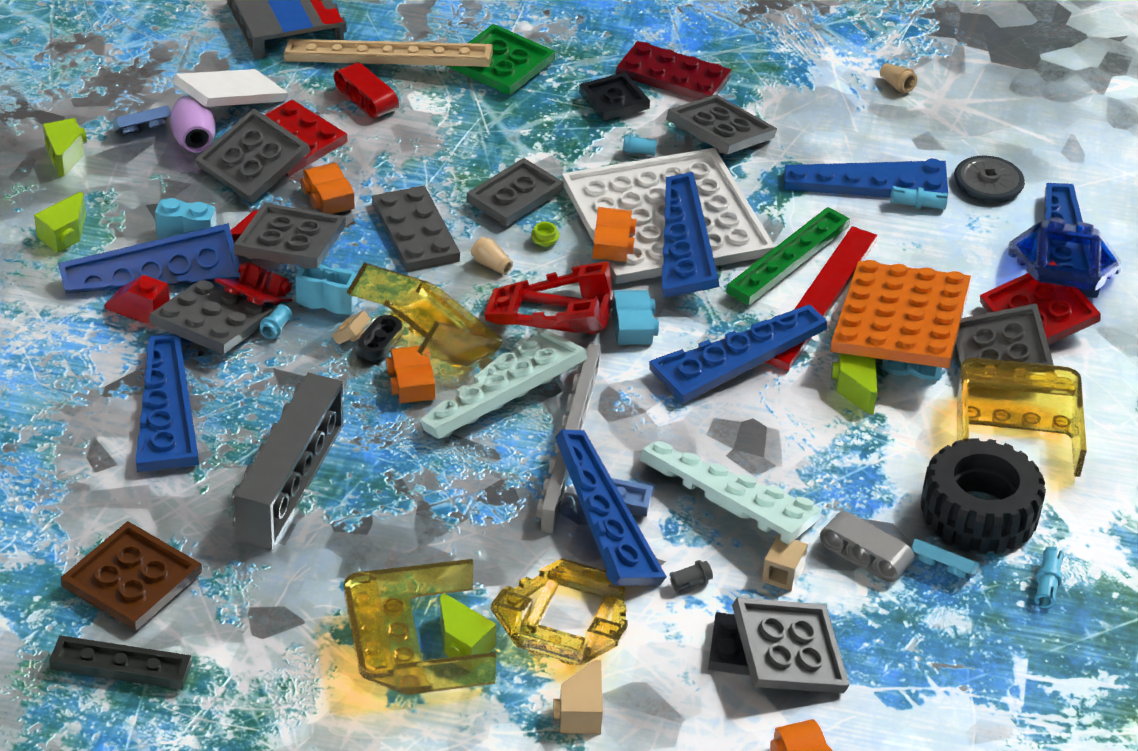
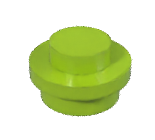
M539 222L531 232V239L542 247H549L558 242L559 232L553 223Z

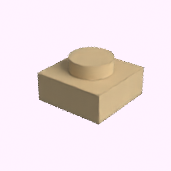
M363 310L347 318L331 336L338 345L349 339L351 342H354L365 332L363 328L371 318Z

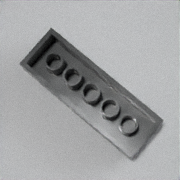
M308 372L302 383L296 385L292 400L284 405L280 420L272 425L268 440L265 444L262 443L260 445L257 458L253 464L247 466L240 486L236 485L232 492L231 503L235 507L232 524L236 527L237 541L273 550L344 426L343 381Z

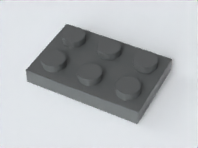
M522 158L467 192L466 202L501 224L508 226L562 192L564 182L527 159Z

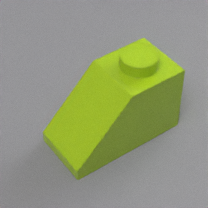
M75 118L43 124L45 147L59 177L65 176L84 156L83 144L87 143V136L84 127L79 128Z
M80 191L34 214L37 237L57 253L81 240L86 218L84 194Z
M839 353L838 362H832L831 379L836 380L837 392L867 414H874L877 398L875 358Z
M445 593L440 596L439 619L444 652L454 662L461 663L467 668L472 669L496 646V623Z

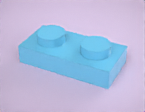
M919 539L914 540L911 548L913 552L919 554L917 560L935 566L937 561L948 565L947 572L965 578L966 573L975 575L980 564Z

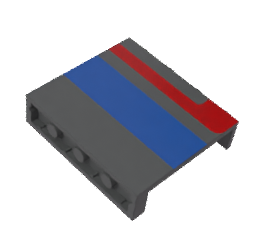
M227 0V5L254 59L265 57L264 40L330 28L334 31L336 39L344 40V32H347L346 20L340 16L336 3L333 4L332 0Z

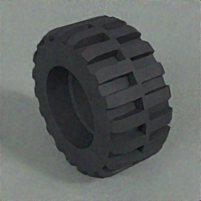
M971 438L968 442L963 440L955 441L952 443V447L950 445L945 446L931 458L926 470L920 505L926 523L931 525V530L938 537H944V542L951 546L956 544L960 546V550L966 552L975 550L977 554H987L990 551H994V554L1004 553L1007 548L1011 551L1021 546L1022 543L1027 542L1032 537L1033 532L1037 529L1046 493V488L1044 487L1045 480L1034 461H1029L1028 456L1021 450L1019 452L1015 451L1012 445L1007 443L1004 445L996 443L997 440L993 439L980 441L979 438ZM966 492H984L1000 500H984Z

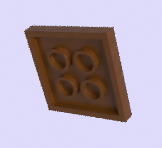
M127 521L61 576V586L137 631L202 573V564Z

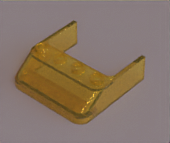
M364 262L347 290V293L351 296L379 303L391 309L390 314L399 318L401 322L408 323L410 325L408 329L412 333L422 338L425 337L417 351L418 353L447 361L456 368H461L462 366L469 367L499 350L504 342L497 333L442 289L430 282Z
M968 358L962 362L959 373L956 409L957 441H969V424L1066 434L1071 438L1074 476H1081L1087 445L1081 375L1076 370L1063 366L983 358Z
M473 559L356 572L345 579L344 598L358 671L363 678L406 695L495 684V652L423 661L410 601L415 597L473 590Z

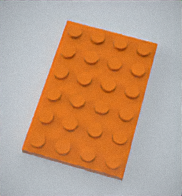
M874 260L858 261L831 341L830 352L949 369L970 288L971 275H964L958 271H951L949 273L935 271L928 267L918 269L910 268L903 264H880Z

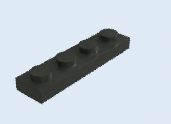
M59 635L49 663L52 670L183 690L192 666L191 655Z

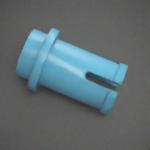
M633 134L624 136L623 152H628V155L637 153L655 156L657 139L633 137Z
M284 304L276 306L269 317L263 318L260 322L261 334L268 339L280 336L282 327L292 318L290 308Z

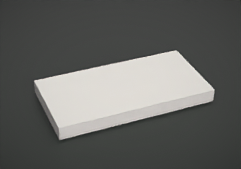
M256 69L178 73L174 75L173 83L205 107L284 102L288 96L287 91Z

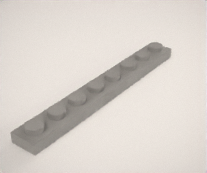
M589 344L586 352L588 359L578 364V372L581 374H575L572 392H575V395L569 394L567 402V412H569V415H563L561 429L582 430L599 369L600 345ZM557 442L555 444V453L558 454L551 457L549 474L552 475L551 478L546 477L544 481L543 495L545 499H539L536 517L541 518V531L549 533L554 531L569 477Z

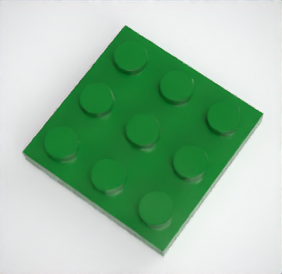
M492 24L468 42L472 44H492L493 53L489 67H447L495 88L502 93L511 95L555 60L556 51Z

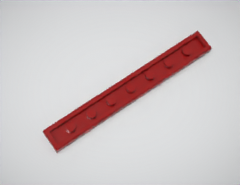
M852 226L795 309L810 304L825 318L853 278L858 261H864L876 244L877 234ZM811 338L764 363L789 372Z

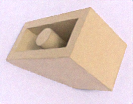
M593 660L561 684L560 699H553V719H560L561 734H601L603 714L601 660Z

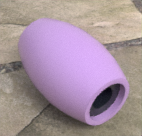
M190 95L182 96L175 102L170 115V125L174 137L186 150L193 153L203 152L212 144L215 136V120L210 108L203 106Z

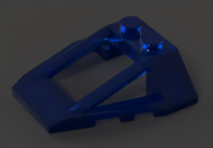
M1049 218V221H1039L1009 242L1008 254L1013 258H1017L1019 265L1026 264V271L1038 282L1096 291L1106 283V279L1111 280L1114 278V274L1121 273L1120 258L1102 233L1089 223L1078 222L1077 225L1065 224L1066 221L1063 219ZM1049 239L1090 245L1089 271L1047 264Z

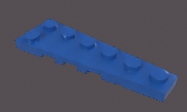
M934 158L927 159L926 161L785 165L784 190L890 198L891 189L893 186L908 189L921 187L924 191L948 194L946 161H939Z
M689 172L666 177L664 263L662 265L663 297L679 296L720 287L694 173Z
M1046 183L1044 196L1043 266L1054 261L1086 297L1098 298L1100 287L1074 184Z
M229 223L58 263L65 294L118 290L141 275L166 282L168 285L194 284L199 280L215 282V278H240V273L238 272L240 264L238 256L234 254V242Z
M809 304L775 316L770 320L752 324L750 330L741 333L729 332L725 334L724 339L711 343L710 340L698 343L699 348L687 352L681 349L649 361V370L684 404L827 330V320Z
M175 334L149 336L144 379L145 387L142 397V415H140V433L136 452L137 472L199 465L180 336Z
M561 429L555 439L607 569V578L612 582L613 586L661 585L667 576L585 430Z

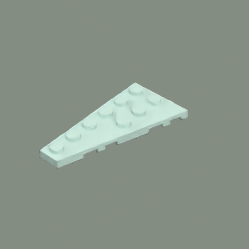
M535 327L532 330L533 336L527 341L521 338L515 343L516 349L513 352L501 354L474 376L475 382L471 386L463 385L456 390L458 395L456 398L441 402L421 418L422 428L437 439L448 437L454 430L465 424L474 423L480 416L502 408L505 403L516 397L525 396L529 390L540 384L551 382L555 376L565 371L575 369L578 364L588 359L586 350L547 329Z
M657 441L642 449L640 461L666 476H680L683 478L682 485L689 489H695V487L703 489L705 491V498L740 518H754L758 522L757 527L765 532H770V530L777 531L781 534L780 540L788 545L820 518L822 508L815 506L813 501L807 498H795L785 494V491L779 487L764 486L757 483V480L749 475H737L729 472L728 468L724 465L717 463L709 464L701 461L700 457L696 454L676 451L668 443Z

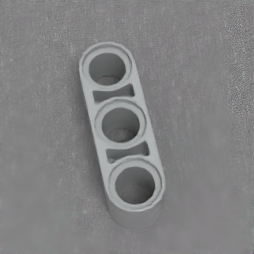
M846 511L839 512L820 532V540L827 549L886 582L896 581L914 561V553L906 543Z

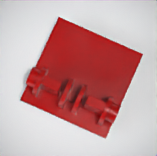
M251 262L241 263L238 269L240 273L239 279L215 278V282L225 286V291L236 295L243 293L248 296V301L258 305H264L265 302L279 305L280 302H292L293 300L286 296L292 289V283L289 282L288 278L268 271Z

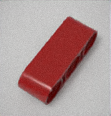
M360 62L334 72L333 78L337 89L372 119L386 115L399 108V100L393 89Z

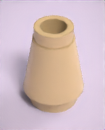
M885 63L880 69V76L900 93L911 92L917 84V75L910 68Z
M481 237L471 249V255L474 256L476 262L502 275H506L513 267V261L510 260L492 238Z

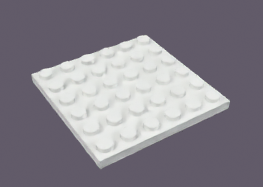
M716 148L562 173L563 186L593 243L598 207L632 210L631 219H637L635 236H629L635 238L633 255L627 254L626 262L603 260V262L609 261L611 277L615 284L662 276V265L664 263V215L666 207L665 191L666 177L689 172L694 173L715 266L759 259L775 248V245Z

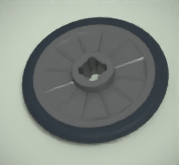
M981 155L967 158L957 165L954 172L957 185L965 193L986 201H1004L1014 198L1021 193L1025 185L1024 176L1017 166L1005 159L994 156Z

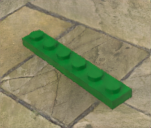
M830 207L825 208L729 282L726 293L749 306L849 227L850 218Z

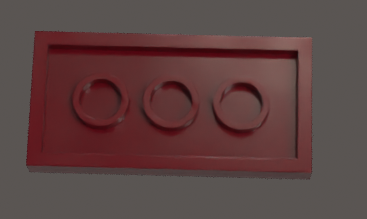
M640 41L633 45L616 68V74L626 72L633 81L695 100L715 94L718 95L731 78V69Z

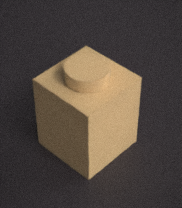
M777 534L764 560L762 582L792 591L805 566L808 544L794 540L788 545L780 540L781 535Z

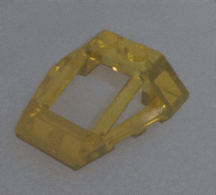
M564 558L540 569L539 576L533 579L529 577L521 579L518 587L507 586L502 589L491 603L490 608L518 648L527 650L533 655H544L558 659L561 663L567 665L575 664L581 666L617 647L628 628V621L626 620L627 610L626 605H624L625 587L613 586L612 582L607 578L606 570ZM559 585L603 597L585 638L540 625ZM544 587L531 611L533 598L529 596ZM611 611H612V618H611V621H610V620H608V618H609L610 613H611Z

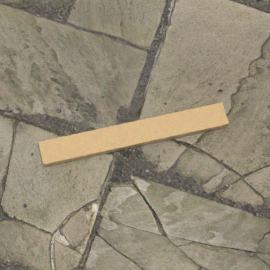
M289 39L284 52V59L286 62H360L363 64L489 67L493 48L492 44Z

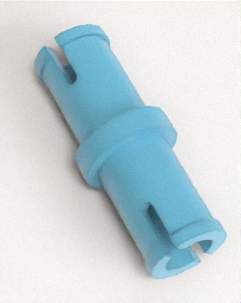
M893 186L890 203L913 205L915 209L928 207L945 210L948 194L924 191L921 187L908 189Z
M1053 546L1045 548L1042 567L1037 571L1036 576L1038 588L1035 595V603L1038 605L1041 600L1040 607L1051 608L1055 605L1057 587L1062 583L1063 575L1060 570L1064 552L1060 550L1058 553L1059 548Z

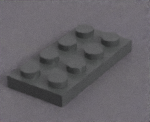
M425 185L372 196V205L406 272L460 261V251Z

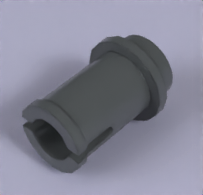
M697 560L695 565L670 572L669 576L671 577L670 582L676 592H680L683 589L700 583L707 585L709 580L713 579V572L707 561Z

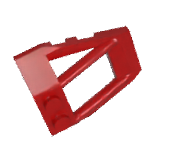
M609 261L572 267V273L559 277L556 272L546 275L547 280L530 285L528 280L495 288L484 313L485 320L499 325H522L572 333H599L606 328L612 308ZM578 282L582 298L541 293L539 291ZM522 301L567 307L566 312H558L556 316H545L544 312H534L532 315L518 313Z

